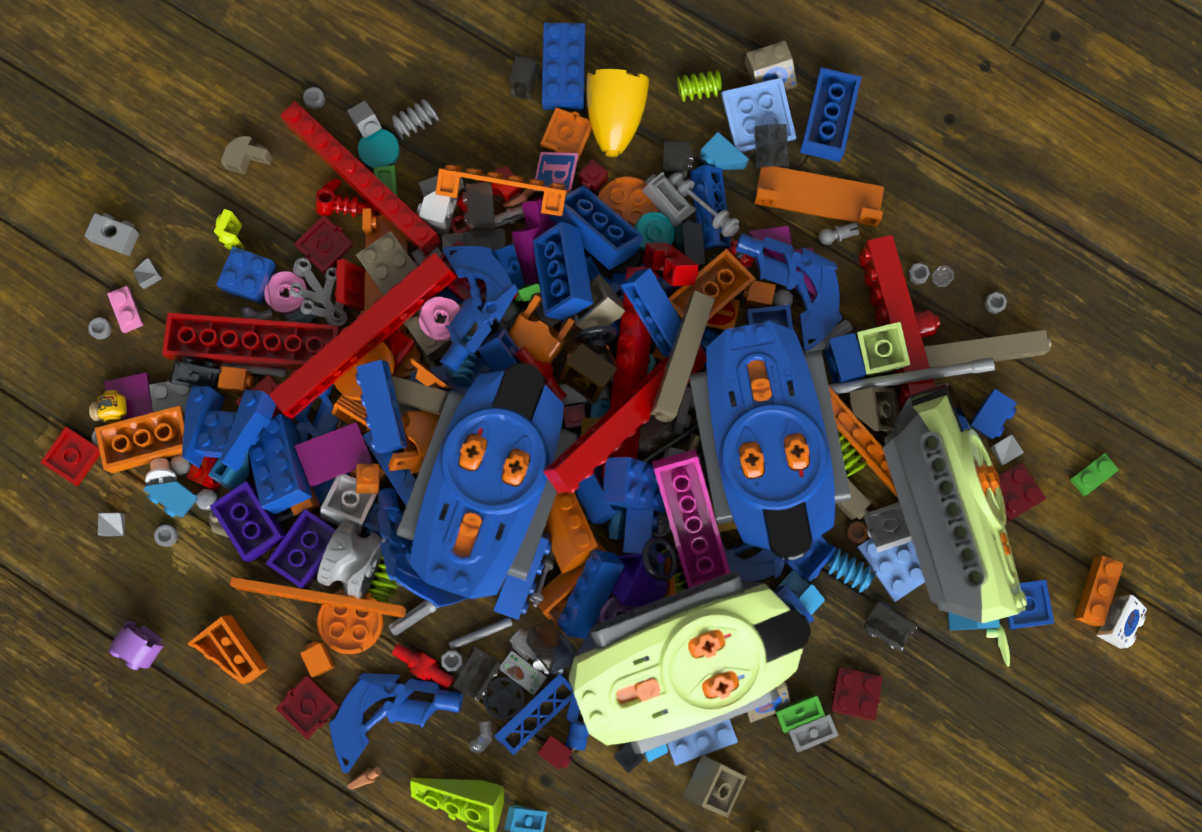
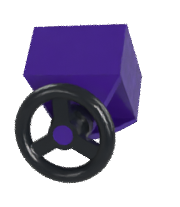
M653 537L646 541L642 553L618 556L624 567L611 592L623 605L642 607L663 599L668 589L666 581L671 579L676 573L677 556L672 545L663 538ZM653 544H660L667 551L663 553L657 552L651 546ZM670 557V570L664 574V564L666 559Z

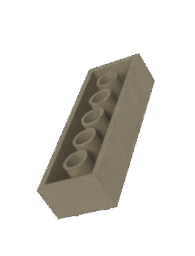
M391 231L356 254L358 260L383 295H386L393 285L400 283L408 272L417 268ZM421 308L403 324L427 358L432 361L447 351L452 345L451 339L435 341L423 332L419 324ZM438 314V319L435 322L443 324L447 316Z

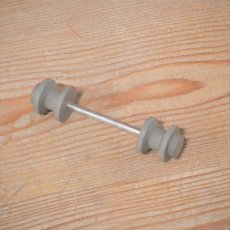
M673 173L669 177V182L678 190L683 198L690 195L715 217L712 226L715 229L721 227L723 236L728 237L736 234L739 229V220L736 218L730 219V213L727 210H722L717 214L692 192L694 182L690 179L685 181L684 173Z

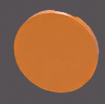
M630 176L616 178L601 189L598 195L599 199L633 228L636 221L642 215L658 212L656 206L643 193V189L647 184L639 178Z
M381 342L334 383L336 388L350 399L361 400V394L363 393L361 386L358 385L356 380V373H358L356 366L384 360L389 363L392 376L395 362L390 349Z
M343 589L333 593L335 595L356 598L346 594ZM368 592L362 598L365 600L377 601V599L372 598L371 594ZM325 604L321 605L317 617V627L323 641L332 650L343 654H357L369 649L379 639L384 626L383 614Z

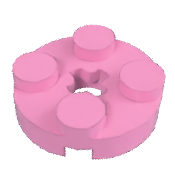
M289 271L273 275L264 289V296L268 305L275 312L282 314H292L299 311L302 302L307 299L291 295L285 298V296H281V293L284 292L285 288L289 290L293 283H300L303 289L308 290L303 279ZM293 288L294 291L299 292V289Z
M434 297L428 300L423 305L419 316L421 329L428 337L435 341L451 339L450 333L445 326L450 324L459 312L460 307L455 301L448 298ZM438 314L447 316L445 323L435 322L438 319Z

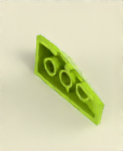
M411 779V797L433 809L440 808L449 813L448 817L454 821L457 817L468 823L467 828L472 831H497L504 805L503 786L483 780Z

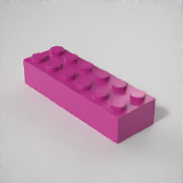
M696 450L652 461L688 588L730 573Z

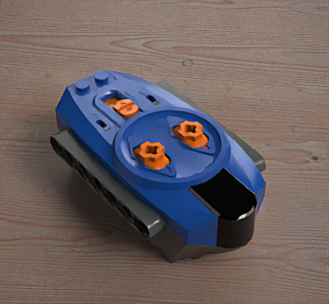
M772 321L726 329L706 347L707 371L690 374L689 376L717 525L735 522L743 543L769 550L774 557L781 560H795L809 551L815 539L834 526L835 503L851 500L821 350L803 353L795 331Z
M519 363L510 366L504 371L481 374L472 383L465 395L452 390L448 394L397 532L398 536L413 541L409 564L423 581L429 585L469 599H477L497 595L507 575L526 580L557 494V491L543 471L571 446L577 438V434L561 429L564 404L545 385L541 372L530 364Z

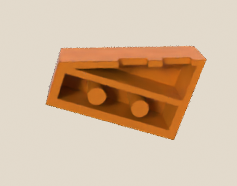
M232 615L220 617L187 643L192 648L194 647L203 653L204 657L218 664L223 671L241 684L252 682L269 669Z

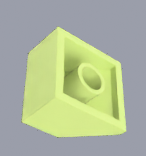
M901 322L857 332L868 376L891 372L910 365Z

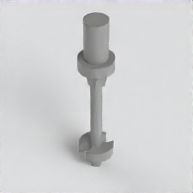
M552 549L542 560L545 564L542 569L537 592L533 593L530 597L534 607H537V604H541V601L543 602L544 599L541 591L546 574L554 566V553Z

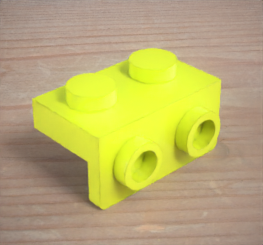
M224 209L222 214L216 219L215 234L219 237V241L225 244V248L229 250L232 247L245 249L244 245L237 238L242 224L232 211Z

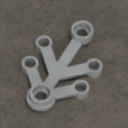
M306 258L297 259L293 266V272L299 277H305L314 291L303 289L300 283H293L289 289L291 296L308 299L304 300L301 304L300 309L302 313L326 318L328 325L343 326L347 321V314L343 310L344 305L336 302L334 306L330 300L334 281L337 280L336 268L330 267L327 269L323 289L311 272L309 260ZM293 288L299 289V292L294 291ZM312 301L321 303L325 309L315 307ZM304 305L310 306L311 309H306Z

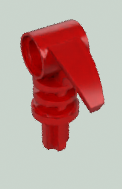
M339 179L326 183L316 192L315 210L321 216H330L334 210H336V214L344 211V215L351 212V217L354 218L356 213L363 214V209H372L373 214H377V211L369 203L358 202V197L354 196L351 201L348 196L345 199H341V195L336 196L334 192L342 184V181Z

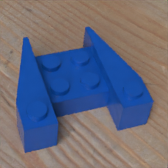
M193 386L185 409L182 458L196 467L201 466L204 457L220 458V462L237 472L245 461L246 457L244 455L252 444L255 445L259 440L257 436L262 428H267L276 407L275 402L263 391L245 390L237 413L220 411L225 399L222 395L211 387Z

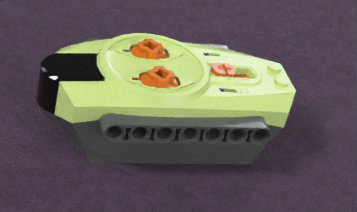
M945 383L912 394L901 410L892 432L885 438L886 445L883 447V451L931 601L937 603V607L941 611L951 612L980 623L1015 615L1026 610L1027 600L1025 594L1021 591L1005 529L1006 511L999 483L1000 480L978 434L970 429L959 399L950 384Z
M737 572L728 573L591 627L590 633L587 634L582 647L574 657L569 681L589 734L606 745L630 741L634 753H644L778 699L779 694L776 687L797 670L802 650L810 638V623L795 604L787 599L779 598L766 584L741 580Z

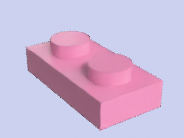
M128 286L108 293L109 300L123 333L144 325Z

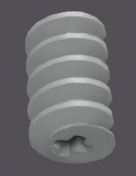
M421 100L422 107L415 103L414 110L410 107L406 108L407 115L403 111L399 112L400 119L396 115L392 116L393 125L402 140H404L403 133L408 137L411 136V129L417 133L418 125L425 129V121L432 125V117L439 121L434 109L426 100Z

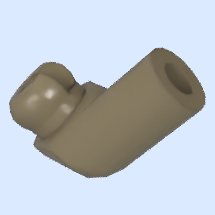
M212 511L208 518L212 531L229 538Z

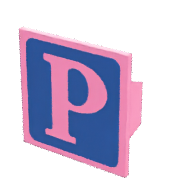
M541 152L535 179L544 180V185H551L553 182L565 184V188L569 189L570 193L579 154Z

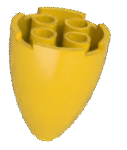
M599 69L596 70L594 75L592 73L587 74L586 94L591 127L601 151L605 152L608 157H618V154H621L626 149L640 124L649 87V78L643 74H637L636 77L631 73H626V70Z

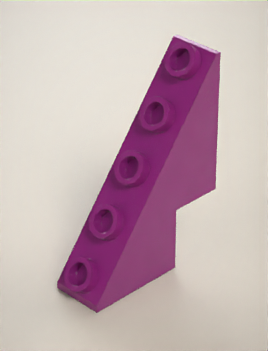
M543 196L522 202L527 227L512 232L516 255L525 284L538 283L539 285L532 241L557 225L550 219L551 214L541 213Z
M789 226L748 232V235L753 238L764 240L766 237L792 245ZM811 247V248H805V249H807V250H809V251H811V252H814V248H813V247ZM763 248V256L785 263L783 254ZM802 249L794 250V252H799L802 255ZM803 273L808 294L813 303L817 296L816 290L811 280Z

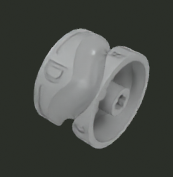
M343 521L334 532L325 550L319 567L318 582L330 586L332 582L341 581L346 594L362 599L367 593V589L371 586L370 581L375 578L374 572H378L379 568L377 565L382 562L380 557L383 554L380 542L383 543L385 540L382 536L373 532L369 537L361 538L358 535V527L356 525Z

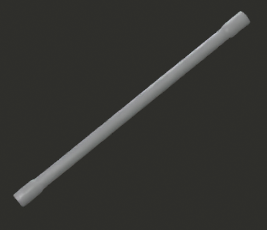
M993 357L966 363L829 384V386L836 394L871 387H885L967 373L993 371L995 367Z

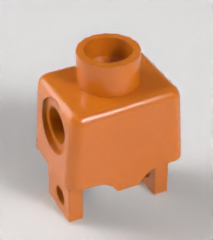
M538 293L534 296L527 309L519 313L508 334L519 349L525 346L536 360L539 359V361L551 364L569 341L567 336L576 322L574 316L570 317L559 332L534 315L542 302L541 293Z
M425 411L405 412L404 417H401L408 447L403 448V453H394L388 464L390 471L410 469L411 474L420 472L439 421V415Z

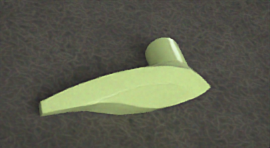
M1000 625V628L986 629V638H998V646L1007 667L1010 666V653L1004 628Z

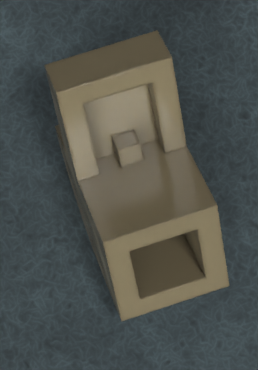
M242 136L235 138L226 146L221 163L226 170L246 174L250 160L270 165L273 157L266 147L256 145L251 137Z

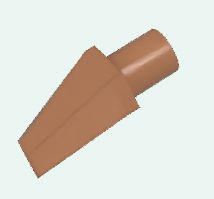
M526 188L522 194L517 193L501 206L504 209L519 207L522 205V202L528 201L534 192L532 189Z
M379 767L368 768L347 786L349 789H354L372 783L376 780V777L381 775L382 771Z

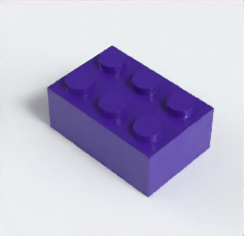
M245 481L210 505L213 513L244 561H254L279 544L286 536L285 531L274 514L260 506L257 488L254 483Z
M304 509L266 564L301 589L307 590L318 575L323 555L336 529Z

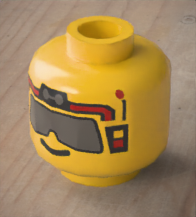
M116 390L105 391L97 399L98 417L103 419L105 423L122 421V418L127 415L125 396L118 394Z

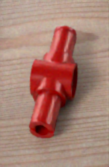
M525 346L515 353L514 356L520 360L526 370L539 375L544 385L560 401L567 396L555 382L556 379L552 375L553 368L548 362L536 360Z
M398 643L391 653L408 664L407 667L410 668L409 671L425 681L426 679L429 681L432 679L448 689L454 680V677L438 668L439 665L436 664L437 661L421 651L420 653L417 651L414 653Z

